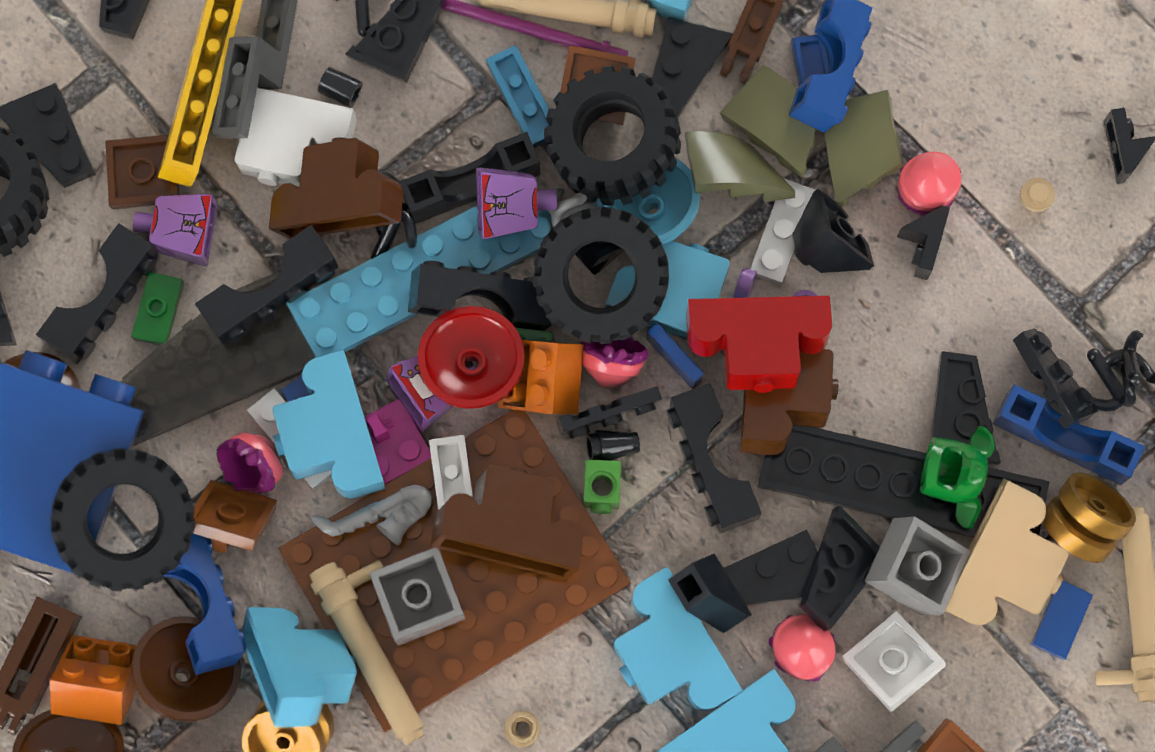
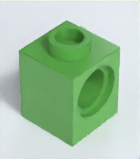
M585 460L584 507L591 508V513L611 514L612 509H619L621 461ZM599 480H605L612 486V491L608 495L599 496L593 492V484Z

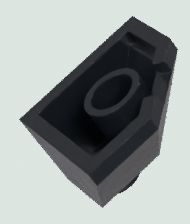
M820 189L815 190L793 232L794 253L797 259L803 265H810L820 273L863 271L874 267L869 244L862 234H858L855 237L853 228L846 221L849 216L844 209L839 207L833 199Z

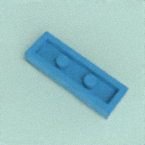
M515 45L487 58L486 65L520 131L528 133L534 148L546 143L544 129L549 126L546 120L549 108L517 46Z

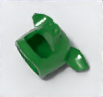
M979 426L971 434L969 444L948 438L933 437L930 441L923 466L920 492L930 497L956 503L955 516L957 522L967 530L973 528L979 516L981 503L977 496L982 492L988 474L987 458L995 450L994 439L988 429L984 426Z

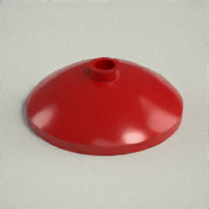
M478 306L455 308L436 318L424 332L418 348L419 371L427 388L443 402L467 409L486 407L503 399L518 383L524 367L523 343L516 328L501 314ZM469 361L478 363V367L473 370L466 368L465 365Z

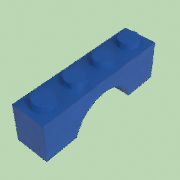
M826 0L822 4L814 32L827 47L830 57V69L828 74H812L797 87L789 113L790 117L823 133L833 125H838L842 122L847 112L846 98L852 91L856 81L853 73L864 54V50L861 49L862 42L867 37L872 26L869 18L873 7L859 0Z
M1014 385L1006 393L992 423L993 425L1119 485H1122L1132 477L1145 448L1144 445L1114 431L1097 430L1079 423L1063 429L1058 420L1062 415L1055 411L1046 399L1017 385Z
M192 533L188 552L184 553L178 567L174 571L170 570L164 577L174 578L186 583L196 592L201 601L203 609L202 621L191 630L185 641L195 674L198 675L236 665L245 652L246 641L243 632L236 628L233 619L235 616L233 602L230 597L225 596L222 587L224 583L221 567L218 564L215 565L211 554L213 551L212 540Z

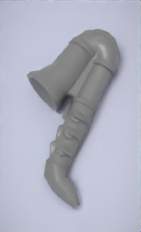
M411 485L399 489L400 491L379 502H374L336 522H331V520L325 517L314 515L311 517V520L322 532L333 537L343 533L354 532L355 528H363L366 523L369 522L371 524L378 521L379 518L385 517L386 520L378 523L376 527L390 541L400 545L406 530L426 515L431 507L432 496L425 487Z

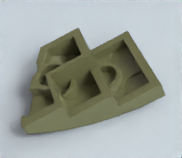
M762 65L721 110L720 115L723 121L748 134L753 144L776 156L781 166L803 178L807 172L806 162L809 152L813 150L817 129L789 116L797 88L772 69Z
M888 90L847 99L845 101L847 112L840 124L833 125L825 132L832 183L839 207L848 204V198L864 187L869 190L877 185L882 178L892 175L903 167L901 140L894 126L892 101Z
M711 131L685 132V143L695 193L728 190L730 198L762 194L764 202L795 198V190L751 144L724 133Z

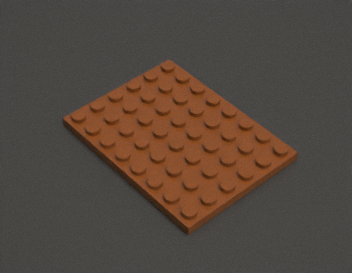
M511 410L465 438L473 498L476 480L489 465L508 469L513 467L526 470L528 474L552 480L555 483L550 522L553 524L561 519L569 520L579 527L583 540L579 569L570 578L563 580L439 549L465 620L399 646L393 638L372 579L354 588L358 596L356 602L417 714L631 585L625 572L526 411ZM431 458L387 483L385 490L371 493L328 518L331 522H336L374 502H379L400 491L399 489L411 485L423 486L430 491L432 496L431 507L423 518L421 517L406 530L400 545L390 541L376 527L378 523L386 520L383 517L374 523H366L363 528H355L354 532L343 533L333 537L322 532L317 526H314L278 548L325 630L339 631L331 615L327 616L321 606L323 600L320 595H315L310 586L313 583L310 578L312 572L328 563L335 562L337 567L342 568L346 576L377 560L381 562L383 567L435 548L431 547L434 521L438 512ZM346 645L349 654L352 655L348 646ZM355 661L357 673L354 681L383 731L387 733L392 728Z

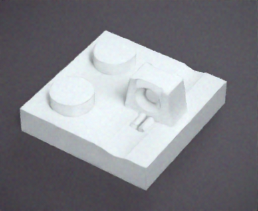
M897 611L842 656L843 661L880 699L890 712L895 710L946 667L945 661Z

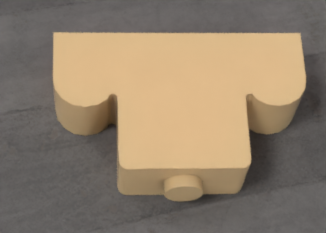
M1003 478L968 548L971 552L945 611L978 626L986 625L996 616L998 610L997 602L995 601L996 597H1000L1033 614L1041 612L1049 594L1054 595L1062 583L1063 575L1060 572L1069 556V552L1062 546L1030 531V528L1040 525L1046 515L1045 503L1039 496Z

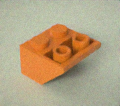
M521 339L524 348V367L521 377L513 390L498 401L497 408L546 414H578L583 344Z
M72 635L50 679L51 714L122 725L131 706L135 690L131 665L137 645Z

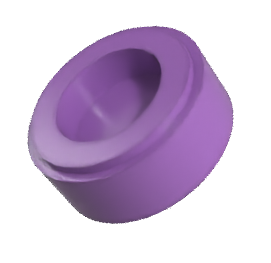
M748 268L741 271L734 292V298H749L751 296L757 271Z

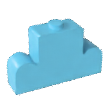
M670 241L663 244L669 267V283L666 297L659 312L649 322L647 327L651 328L653 325L659 324L668 334L688 340L686 323L688 299L719 298L730 262L726 258L709 253V250L704 246L698 244L687 246ZM626 266L618 271L609 292L605 308L619 304L630 294L635 281L634 266Z
M340 350L308 361L303 368L302 379L309 395L273 407V414L279 434L273 436L278 455L286 456L289 469L297 480L332 470L331 477L335 488L339 494L346 498H358L385 490L384 481L345 351Z
M667 566L638 584L633 592L632 606L634 611L640 617L649 620L614 641V650L624 665L619 668V671L629 687L634 684L636 685L643 699L649 705L656 703L687 684L689 685L687 697L690 704L699 711L708 712L726 703L743 690L700 619L685 610L668 581L673 575Z
M247 607L242 627L246 641L245 651L274 727L312 726L319 719L323 703H348L357 671L354 658L349 654L339 631L297 629L299 619L289 610L283 608Z
M773 669L657 752H789L770 724L780 725L786 722L795 711V699L778 673Z

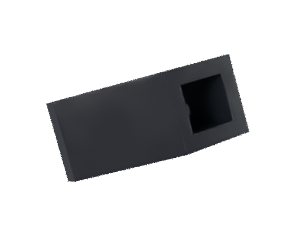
M715 553L691 563L668 579L685 610L722 633L729 631L752 615Z

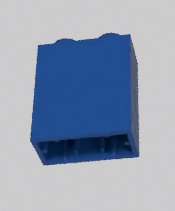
M25 350L19 368L10 364H0V550L73 573L66 562L62 561L53 541L51 512L54 497L64 477L79 462L101 451H110L114 448L131 450L145 411L130 406L136 387L95 374L89 391L61 382L67 366L66 363ZM118 485L103 490L90 505L87 525L92 538L97 544Z

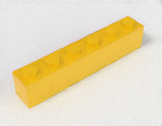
M205 0L158 178L192 187L199 171L220 91L229 38L234 37L243 0Z

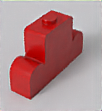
M830 295L688 299L686 323L689 348L693 353L703 357L713 356L719 350L724 351L726 386L729 390H754L759 393H766L774 389L795 388L801 371L799 350L806 354H816L824 350L828 343L832 329Z

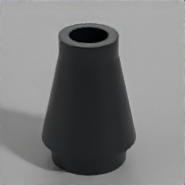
M595 430L594 434H587L586 445L589 460L612 461L632 453H639L640 441L637 432Z

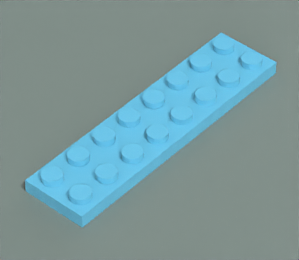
M477 206L418 235L415 248H409L406 241L306 292L290 304L286 302L287 308L315 358L340 350L347 352L418 315L408 312L411 272L418 265L423 264L424 261H439L444 263V267L457 269L460 266L474 267L478 269V273L488 275L492 272H501L538 253L541 242L553 228L552 216L548 211H538V226L536 228L482 239L478 234Z

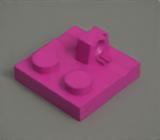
M399 399L364 417L384 485L431 458L429 448L410 414Z

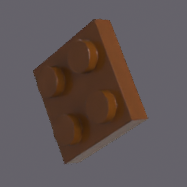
M169 134L105 141L108 198L111 209L155 205L156 198L159 196L179 195L178 183L158 178Z

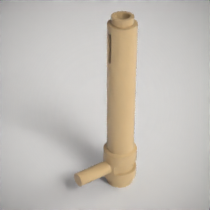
M475 0V2H480L483 7L605 27L619 34H624L625 31L633 32V36L642 38L644 34L653 35L657 9L649 8V4L642 3V0H617L616 2L608 0Z
M1132 507L1136 516V522L1126 536L1122 538L1134 657L1130 659L1131 669L1095 671L1096 686L1133 684L1134 693L1138 694V702H1155V573L1149 516L1145 514L1143 507Z
M377 560L346 576L343 569L338 568L335 562L328 563L310 574L313 582L310 586L315 595H320L323 600L321 606L327 616L331 615L399 741L403 740L405 746L425 735L422 731L424 725L356 602L358 596L354 591V588L371 580L369 573L383 568V565Z

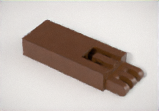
M38 596L36 597L0 670L1 730L5 728L9 718H13L8 728V733L15 736L19 732L27 713L35 714L50 684V679L82 618L80 615ZM19 669L32 674L28 683L22 680L18 681L17 684L19 685L15 693L9 691Z

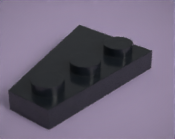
M395 0L390 5V10L377 24L373 23L366 31L367 35L356 46L353 45L345 55L407 83L446 0Z
M56 83L0 106L1 120L23 139L24 144L30 145L37 159L64 188L96 175Z

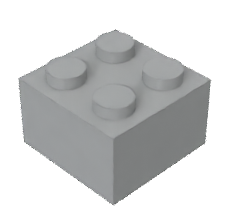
M915 516L893 518L865 582L920 615H943L971 551Z
M438 548L429 549L369 573L393 638L398 646L465 620L464 613Z

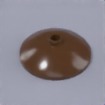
M188 616L173 617L155 624L142 636L133 654L131 671L138 694L151 709L172 720L185 722L199 721L217 714L231 701L239 686L241 677L240 660L233 666L198 675L195 674L185 641L191 630L202 621L200 618ZM176 674H184L187 677V681H179Z
M50 709L34 717L22 728L15 739L12 752H124V742L116 724L51 714Z

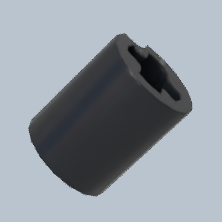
M328 67L319 82L318 93L351 108L359 98L363 83L341 71Z

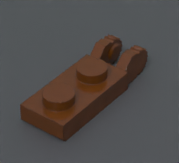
M747 0L728 44V53L722 65L720 75L727 77L731 73L737 54L748 59L739 76L740 83L746 84L755 63H758L784 0Z

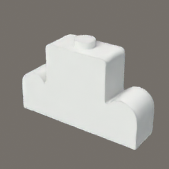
M257 87L248 138H240L235 155V162L240 173L256 177L259 182L266 185L276 186L279 182L283 184L292 183L299 187L304 148L310 145L332 142V139L337 137L352 138L357 122L355 111L353 108ZM216 102V106H215V110H214V115H215V113H216L217 102Z

